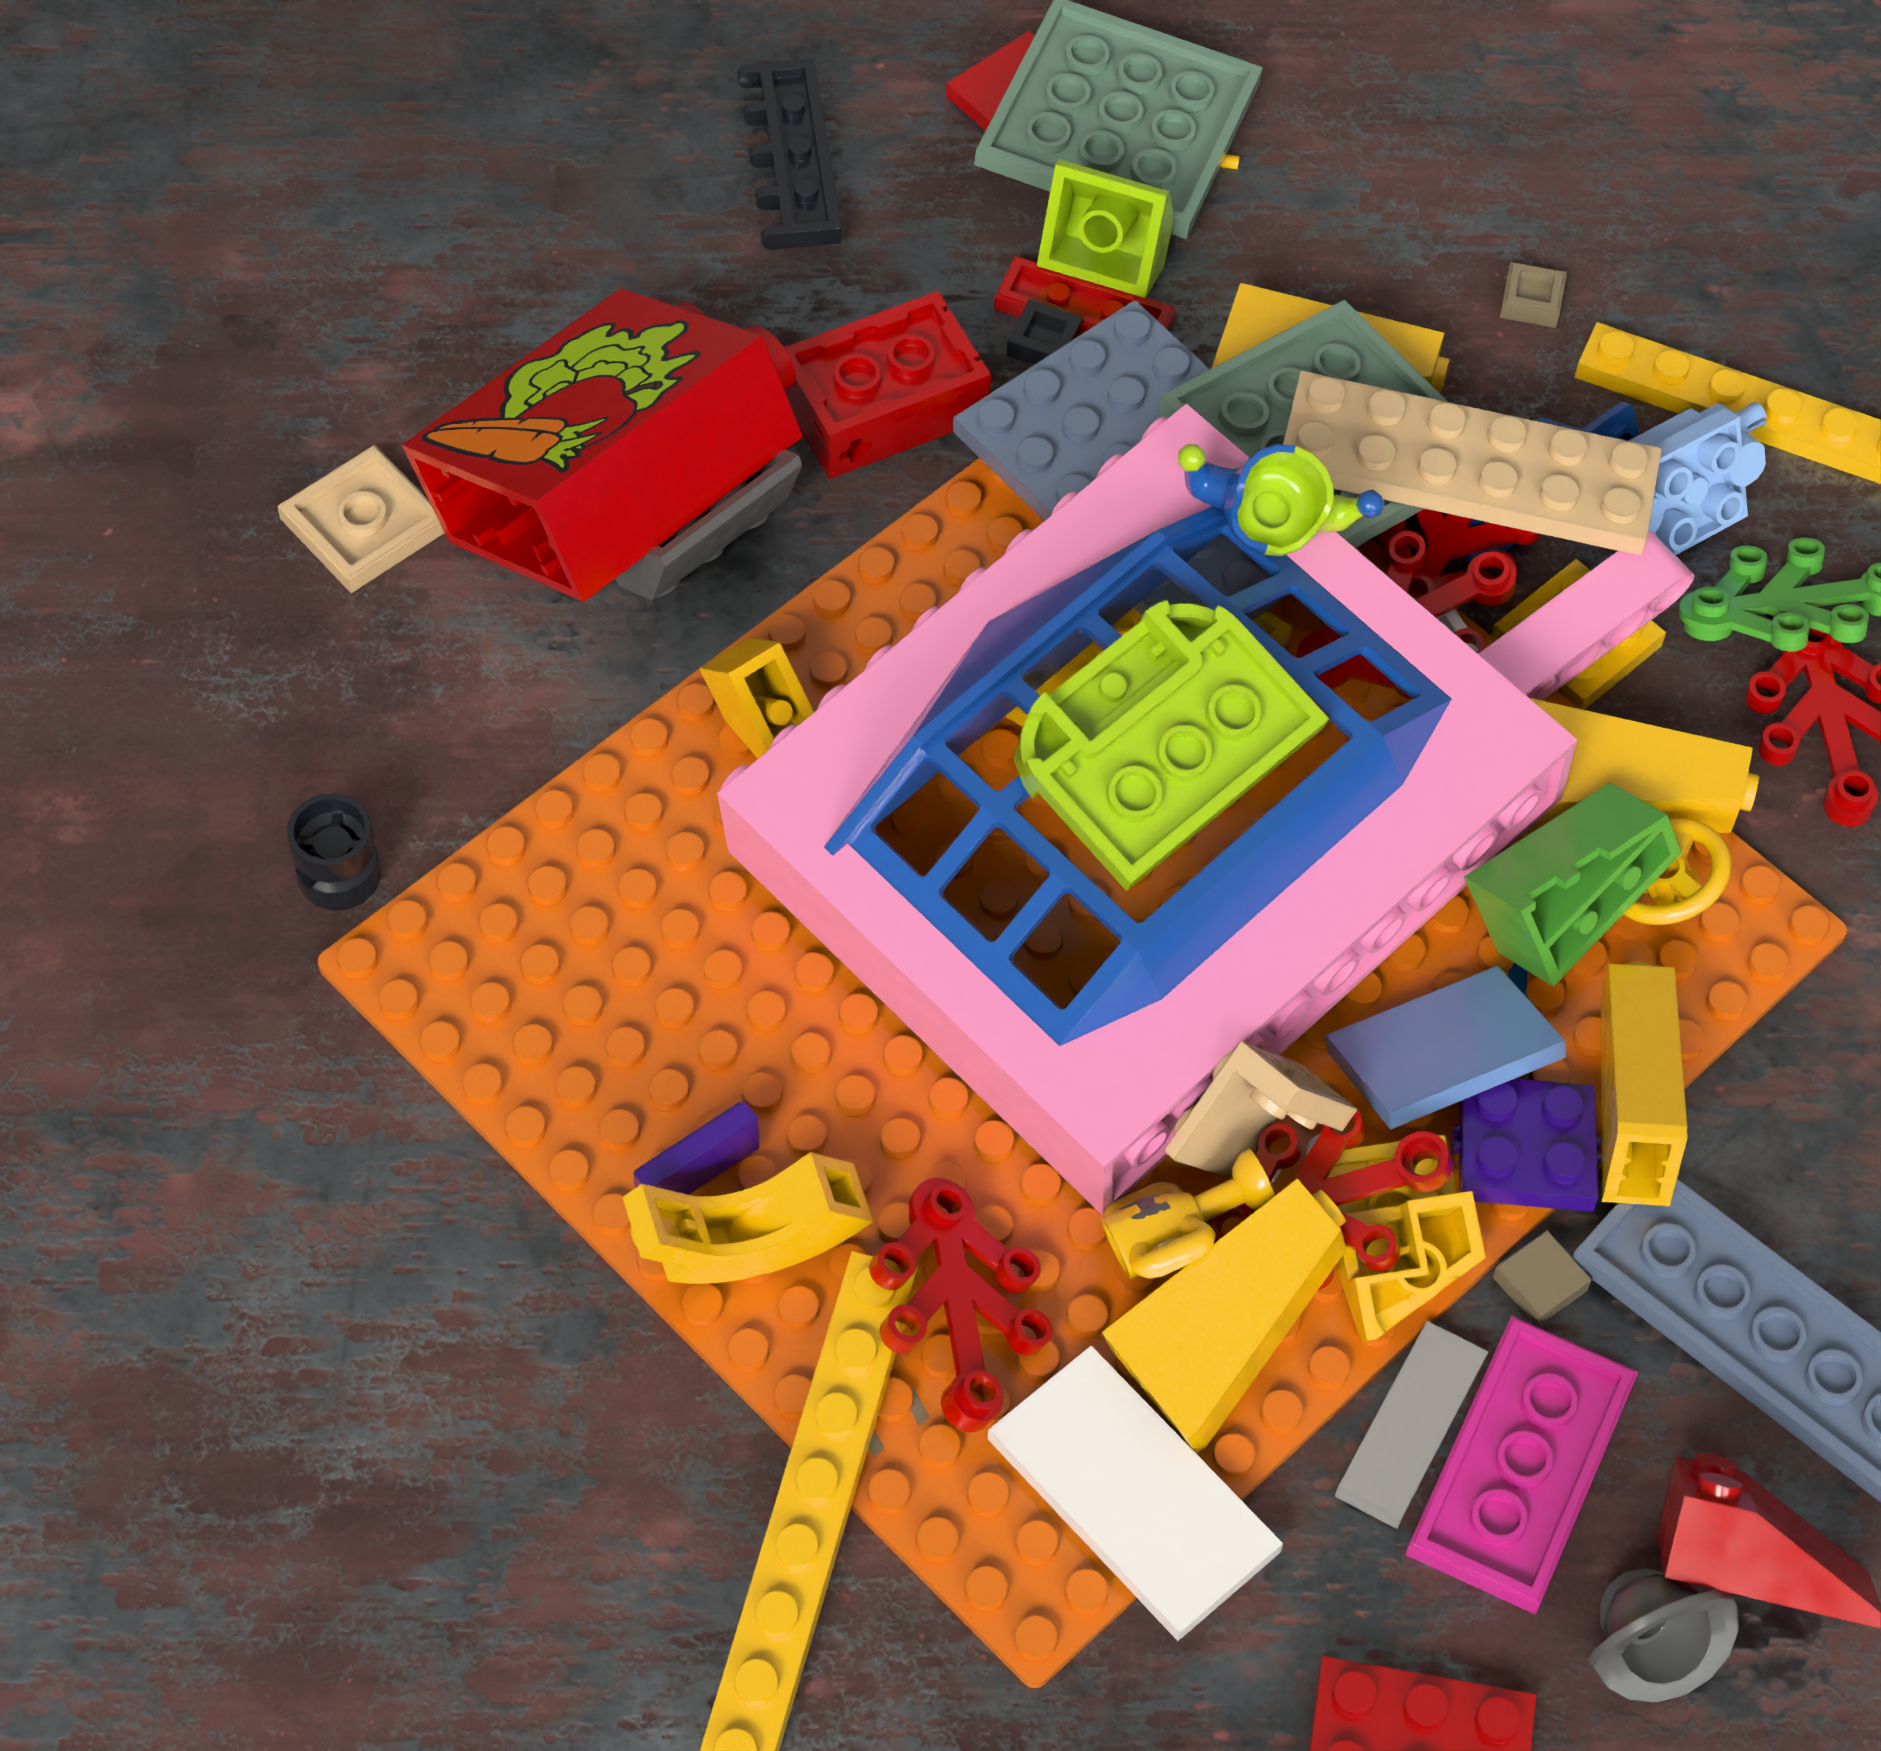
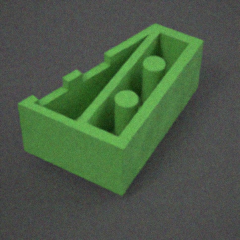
M1609 782L1464 876V879L1497 952L1554 987L1682 852L1666 813Z

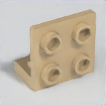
M1241 1041L1237 1048L1231 1053L1226 1054L1216 1066L1213 1072V1082L1199 1102L1189 1108L1179 1118L1174 1128V1137L1166 1147L1165 1153L1177 1162L1233 1178L1232 1168L1239 1154L1248 1148L1254 1151L1258 1145L1259 1135L1267 1126L1273 1124L1276 1118L1284 1119L1286 1115H1289L1292 1119L1311 1130L1314 1129L1317 1123L1343 1131L1358 1109L1301 1063Z

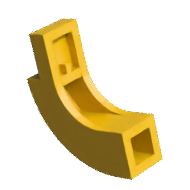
M813 1152L808 1153L771 1179L751 1188L730 1194L692 1196L640 1184L622 1197L631 1224L630 1234L638 1248L640 1257L662 1262L667 1280L677 1283H721L775 1272L813 1258L839 1245L873 1223L854 1163Z

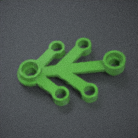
M1797 538L1788 545L1786 564L1760 593L1741 595L1749 583L1759 582L1765 577L1767 554L1764 550L1755 546H1739L1732 550L1729 571L1715 587L1699 588L1681 599L1679 617L1684 623L1683 627L1686 633L1703 641L1722 640L1728 637L1732 630L1771 642L1774 647L1783 651H1798L1807 646L1809 628L1830 634L1832 638L1840 642H1860L1867 634L1868 613L1881 616V563L1871 565L1868 571L1862 575L1861 579L1800 587L1809 575L1816 574L1822 570L1825 546L1816 539ZM1856 601H1857V603H1858V605H1859V606H1857V605H1852V604L1839 605V606L1835 607V608L1832 610V612H1831V611H1828V610H1825V609L1818 608V607H1820V606H1827V605H1834V604H1842V603H1849V602H1856ZM1769 614L1775 617L1773 620H1769L1758 615Z

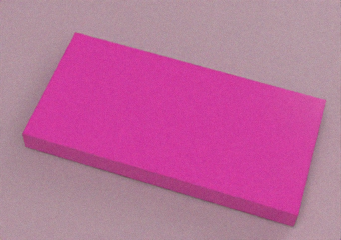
M1511 1315L1405 1555L1536 1615L1638 1375V1371Z

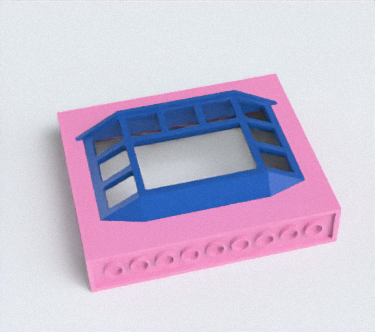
M1187 403L1171 417L1163 416L1154 421L1144 433L1142 440L1124 456L1122 454L1112 456L1101 467L1096 479L1079 493L1072 491L1065 495L1054 507L1051 516L1033 531L1026 529L1019 533L1011 541L1005 554L988 569L982 567L972 572L961 585L959 593L941 608L934 606L925 611L916 621L911 633L894 647L887 645L878 650L867 663L864 672L847 686L841 684L831 689L821 700L817 711L799 726L792 724L783 729L775 737L770 749L750 766L745 764L736 768L725 779L721 790L717 793L728 852L1102 1216L1104 1210L1110 1204L1124 1197L1169 1156L1165 1153V1149L1174 1137V1128L1177 1121L1184 1112L1199 1102L1213 1082V1072L1216 1066L1226 1054L1234 1051L1241 1041L1277 1055L1283 1053L1466 887L1467 883L1464 876L1509 848L1552 809L1563 797L1577 739L1337 532L1318 533L1301 550L1284 556L1261 555L1244 547L1231 533L1224 510L1204 503L1189 494L1185 485L1184 469L1178 464V451L1186 444H1197L1205 452V461L1230 469L1241 467L1249 457ZM1222 533L1271 577L1231 596H1225L1187 562ZM1169 578L1200 606L1215 611L1219 605L1233 614L1324 712L1329 720L1345 733L1350 740L1145 921L1137 923L1015 810L1030 797L1019 775L1002 790L995 791L958 756L1015 707L1018 706L1028 715L1029 710L1040 697L1035 690L1093 641L1102 650H1105L1122 637L1112 625ZM1291 593L1341 638L1302 658H1295L1253 622L1247 614ZM1361 654L1413 700L1374 721H1367L1316 676ZM941 772L979 808V811L928 874L923 876L877 833L876 825L937 773ZM1000 828L1049 873V877L998 939L992 942L944 896V889L992 830ZM1065 894H1071L1121 942L1065 1009H1062L1014 963L1013 956L1061 897Z

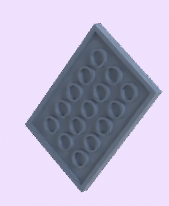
M1134 300L956 415L953 419V432L1045 521L1051 516L1054 507L1065 495L1072 491L1079 493L1096 479L1101 467L1112 456L1116 454L1124 456L1142 440L1149 426L1162 417L1157 412L1160 395L1210 369ZM1222 533L1187 562L1225 596H1231L1271 577ZM1168 578L1134 608L1143 616L1144 612L1150 607L1168 600L1169 605L1180 603L1199 604ZM1291 593L1247 614V616L1253 621Z

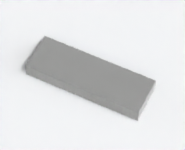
M1426 1321L1344 1474L1335 1497L1398 1529L1486 1360L1488 1351Z

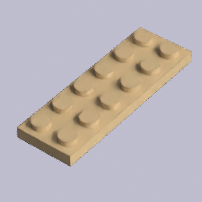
M1300 371L1283 445H1295L1313 453L1327 468L1334 489L1356 494L1375 490L1382 495L1383 500L1640 556L1647 540L1662 450L1659 447L1306 371Z

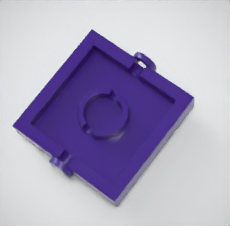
M1512 1079L1459 1101V1125H1454L1451 1144L1452 1153H1459V1193L1472 1191L1474 1202L1593 1212L1598 1199L1597 1165L1600 1164L1602 1154H1599L1601 1137H1596L1595 1085Z

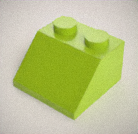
M1058 159L1052 179L1037 266L1146 298L1165 265L1174 222L1170 191Z

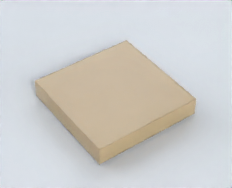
M375 444L277 506L280 519L350 593L361 588L444 534L429 500Z

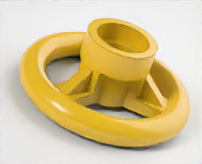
M1681 818L1669 819L1682 854L1644 892L1649 894L1653 906L1636 901L1623 915L1639 923L1667 925L1690 919L1711 906L1728 884L1732 868L1730 850L1717 831L1698 821ZM1694 841L1702 844L1709 851L1712 859L1711 873L1703 886H1701L1695 871L1690 868L1686 858Z

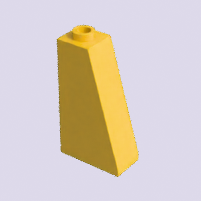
M1240 283L1212 368L1333 305ZM1358 312L1439 393L1442 392L1450 359L1440 357L1444 337L1443 332Z
M1530 698L1577 739L1562 799L1522 836H1528L1609 782L1666 813L1669 819L1681 818L1698 821L1710 826L1718 833H1731L1739 810L1751 811L1759 781V775L1748 773L1752 747Z
M1646 962L1608 963L1601 996L1602 1202L1670 1206L1687 1142V1117L1675 967L1653 966Z
M1298 1179L1213 1244L1212 1250L1203 1258L1185 1266L1102 1332L1113 1354L1183 1441L1196 1454L1207 1447L1347 1250L1342 1231L1339 1228L1346 1220L1338 1207L1321 1189L1314 1195H1311Z

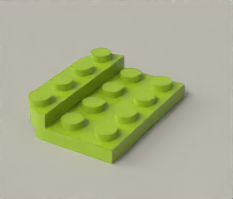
M1168 600L1146 610L1142 620L1051 694L1048 695L1044 692L1035 701L1029 710L1020 733L1014 754V762L1021 782L1031 798L1034 799L1040 795L1119 884L1128 891L1326 726L1329 718L1229 611L1219 605L1215 611L1195 604L1180 603L1169 605Z

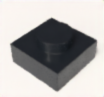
M1029 299L1007 340V356L1034 365L1080 336L1083 317Z

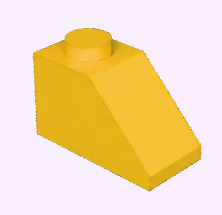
M749 637L699 667L725 722L758 759L770 749L771 743L783 729L792 724L799 726L814 713L780 642Z

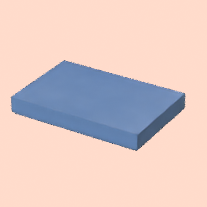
M1498 966L1326 1035L1327 1053L1390 1130L1566 1058L1564 1038Z

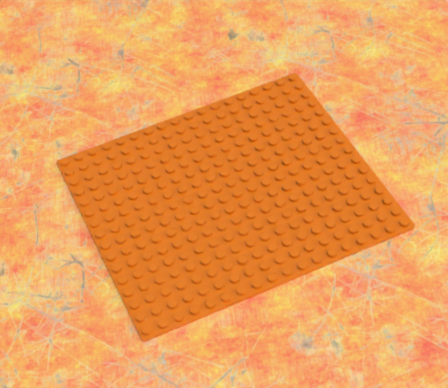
M978 458L714 658L749 637L780 642L815 712L821 700L831 689L841 684L847 686L865 671L867 663L878 650L887 645L894 647L912 632L916 621L925 611L934 606L941 608L959 593L961 585L972 572L982 567L988 569L1005 554L1007 547L1019 533L1026 529L1033 531L1044 520L993 470ZM1369 539L1356 548L1385 575L1388 574L1390 567L1383 548L1373 539ZM1414 589L1408 592L1413 599L1425 595V593ZM1292 594L1267 610L1270 614L1293 626L1290 641L1284 649L1295 658L1301 641L1310 633L1324 629L1325 623ZM1455 608L1468 628L1475 629L1482 634L1486 647L1496 641V639L1463 612ZM698 669L323 951L318 957L319 971L791 1449L851 1251L875 1256L883 1245L889 1242H896L910 1227L909 1200L920 1183L930 1178H944L955 1182L970 1196L975 1208V1221L1008 1250L1013 1247H1024L1033 1252L1041 1265L1040 1276L1026 1292L1012 1294L999 1286L992 1269L964 1248L966 1265L1019 1311L1032 1308L1044 1313L1050 1320L1053 1328L1050 1341L1036 1355L1023 1356L1016 1353L1009 1346L1006 1336L975 1310L985 1370L996 1377L1002 1388L1003 1405L1000 1412L984 1429L977 1432L959 1430L944 1416L941 1408V1396L945 1388L956 1377V1370L943 1303L927 1322L926 1335L918 1345L908 1353H896L878 1414L880 1418L877 1419L874 1427L885 1449L873 1456L868 1448L851 1509L1026 1686L1040 1688L1127 1609L1137 1597L987 1439L988 1429L1087 1348L1092 1346L1175 1431L1110 1350L1102 1332L1184 1267L1163 1277L1148 1279L1138 1276L1130 1280L1118 1262L1106 1233L1101 1226L1102 1215L728 852L717 793L721 790L725 779L736 768L745 764L750 766L758 758L725 722ZM1352 678L1340 687L1331 689L1367 721H1374L1413 700L1400 696L1395 689ZM1558 690L1543 700L1581 709ZM1004 717L958 757L993 790L1000 791L1019 775L1014 762V754L1023 727ZM1329 720L1319 733L1128 891L1119 884L1040 795L1034 799L1030 796L1015 810L1135 922L1141 923L1346 744L1350 738ZM939 772L878 823L876 831L921 875L925 876L977 814L979 808ZM995 828L946 886L944 896L983 934L994 942L1049 877V873L1002 829ZM1732 831L1731 833H1719L1726 842L1731 854L1732 868L1730 878L1722 894L1706 910L1685 921L1667 925L1639 923L1622 915L1554 987L1527 971L1525 996L1564 1038L1566 1058L1515 1079L1595 1085L1596 1137H1601L1599 1154H1602L1601 996L1608 963L1646 962L1653 966L1675 967L1684 1089H1686L1845 939L1847 927L1843 921ZM1521 836L1512 845H1514L1526 836ZM1694 841L1686 858L1690 868L1695 871L1701 886H1703L1711 873L1712 859L1709 851L1702 844ZM1468 885L1280 1054L1282 1057L1301 1063L1359 1110L1366 1124V1135L1364 1140L1355 1148L1401 1141L1407 1135L1417 1131H1428L1436 1135L1445 1134L1447 1147L1453 1160L1452 1172L1457 1193H1459V1153H1452L1451 1144L1454 1125H1459V1102L1390 1130L1327 1053L1326 1035L1495 966H1498L1508 975L1514 962L1497 952ZM1643 893L1636 900L1653 906L1647 893ZM1065 894L1013 956V961L1062 1009H1065L1121 941L1071 894ZM745 1101L758 1117L759 1149L689 1195L718 1196L751 1188L781 1173L810 1152L854 1163L873 1223L839 1245L813 1258L775 1272L721 1283L688 1284L671 1282L667 1280L662 1262L640 1257L638 1248L630 1234L631 1224L622 1197L635 1189L634 1170L738 1102L742 1103ZM1286 1115L1284 1119L1276 1118L1274 1123H1284L1294 1129L1302 1144V1154L1293 1166L1281 1169L1279 1177L1270 1183L1274 1194L1280 1193L1291 1183L1306 1158L1305 1151L1309 1141L1322 1132V1124L1317 1123L1314 1129L1311 1130L1292 1119L1289 1115ZM1351 1119L1343 1131L1334 1128L1333 1132L1339 1135L1349 1133L1354 1128L1355 1120ZM1288 1138L1275 1140L1271 1144L1269 1152L1272 1154L1285 1152L1289 1148L1291 1140ZM1168 1156L1126 1195L1152 1183L1164 1181L1178 1185L1183 1192H1189L1194 1197L1232 1178L1177 1162ZM1602 1158L1600 1164L1597 1165V1170L1602 1167ZM1475 1202L1486 1258L1374 1341L1362 1342L1342 1287L1337 1266L1335 1265V1274L1331 1283L1315 1293L1207 1447L1197 1455L1243 1501L1418 1338L1426 1321L1434 1323L1542 1223L1555 1208ZM938 1204L944 1212L948 1213L944 1207ZM1238 1217L1227 1219L1222 1224L1221 1233H1229L1242 1222V1219ZM932 1243L916 1258L919 1278L914 1295L937 1269L934 1245ZM1010 1264L1012 1271L1016 1275L1025 1277L1020 1267ZM905 1325L902 1334L911 1336L910 1329ZM1021 1325L1025 1335L1037 1340L1031 1328ZM912 1388L915 1389L930 1417L920 1425H918L911 1412L913 1405ZM970 1389L972 1395L977 1400L984 1402L978 1393Z

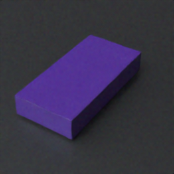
M745 1101L742 1103L738 1102L634 1170L635 1188L640 1184H645L687 1195L691 1194L759 1149L758 1117Z

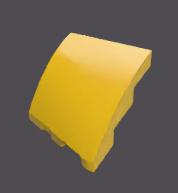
M1445 1134L1438 1135L1447 1145ZM1400 1141L1344 1150L1328 1178L1394 1159V1154ZM1424 1159L1417 1164L1415 1173L1418 1175H1428L1436 1169L1438 1162L1434 1159ZM1453 1172L1448 1181L1434 1191L1419 1192L1406 1185L1337 1206L1341 1212L1369 1226L1379 1224L1388 1227L1394 1233L1400 1246L1398 1261L1393 1267L1385 1271L1370 1270L1362 1263L1357 1251L1347 1246V1250L1336 1264L1351 1314L1363 1343L1378 1339L1387 1330L1486 1258L1473 1192L1457 1193ZM1384 1239L1374 1240L1369 1244L1366 1253L1373 1257L1384 1254L1388 1250L1389 1241Z

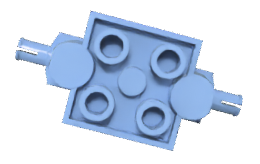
M1753 402L1736 413L1720 403L1700 413L1690 408L1629 440L1635 443L1662 448L1648 531L1653 532L1675 555L1748 516L1746 486L1760 476L1766 465L1764 445L1748 433L1764 426L1767 422L1764 419L1767 417L1760 404Z

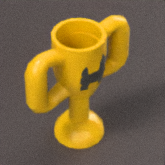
M1248 1148L1239 1154L1232 1168V1179L1194 1197L1189 1192H1183L1178 1185L1162 1181L1152 1183L1114 1201L1104 1210L1101 1217V1226L1106 1233L1118 1262L1130 1280L1138 1276L1148 1279L1163 1277L1203 1258L1212 1250L1216 1237L1211 1226L1205 1223L1206 1221L1244 1203L1253 1211H1257L1275 1196L1269 1179L1253 1151Z

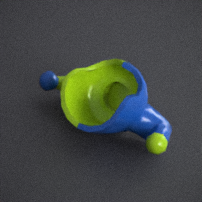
M1186 444L1178 451V464L1184 469L1185 485L1189 494L1204 503L1224 510L1231 533L1244 547L1261 555L1284 556L1301 550L1318 533L1343 531L1363 516L1372 518L1380 515L1383 510L1384 500L1382 495L1375 490L1362 492L1359 498L1334 495V485L1327 468L1313 453L1295 445L1276 444L1259 450L1241 467L1235 469L1217 466L1209 461H1205V452L1197 444Z

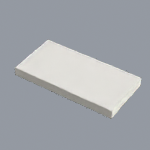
M1092 1346L1087 1348L988 1429L987 1439L1177 1641L1281 1553L1283 1543Z

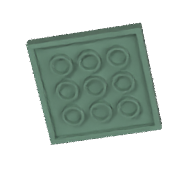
M1053 0L976 149L974 165L1050 192L1055 164L1060 159L1170 191L1174 213L1171 234L1187 239L1260 84L1263 67L1069 0Z
M1343 300L1160 395L1157 412L1162 417L1166 416L1169 418L1187 403L1250 458L1259 450L1276 444L1283 445L1300 371L1440 401H1448L1349 303ZM1334 489V495H1342L1348 498H1359L1360 495ZM1384 500L1383 510L1380 515L1372 518L1363 516L1345 530L1338 531L1337 533L1355 548L1425 508Z

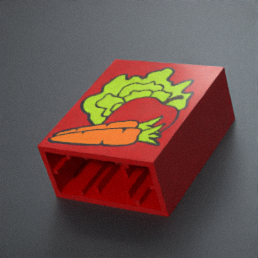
M620 288L403 443L402 446L449 543L585 602L646 556L650 550L662 544L768 464L777 454L801 439L803 435L785 393V390L795 382V369L787 351L772 333L756 324L742 329L709 318L695 305L686 301H680L673 306Z

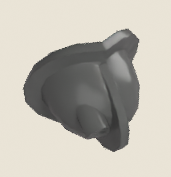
M1644 1568L1624 1572L1608 1585L1600 1602V1626L1605 1640L1593 1650L1587 1661L1603 1685L1629 1700L1657 1703L1687 1695L1710 1680L1730 1656L1739 1630L1737 1604L1728 1592L1711 1590L1698 1593L1686 1582L1665 1578L1662 1571Z

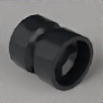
M337 793L320 794L304 801L292 813L287 825V834L298 884L305 898L317 907L332 911L348 910L364 903L376 891L380 881V863L376 846H374L371 819L363 805L352 797Z

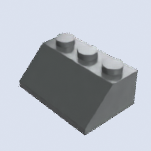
M785 449L781 451L768 464L616 577L615 580L618 586L651 601L673 591L682 578L702 563L717 558L723 552L726 545L748 529L761 525L766 521L769 513L788 500L802 467L799 455Z

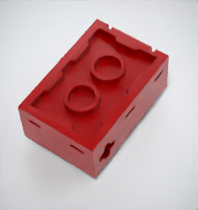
M939 291L784 347L793 363L796 374L794 384L785 390L786 396L803 436L829 479L953 433L954 417L990 394L991 374L983 361L979 360L977 351L951 310H947V304Z

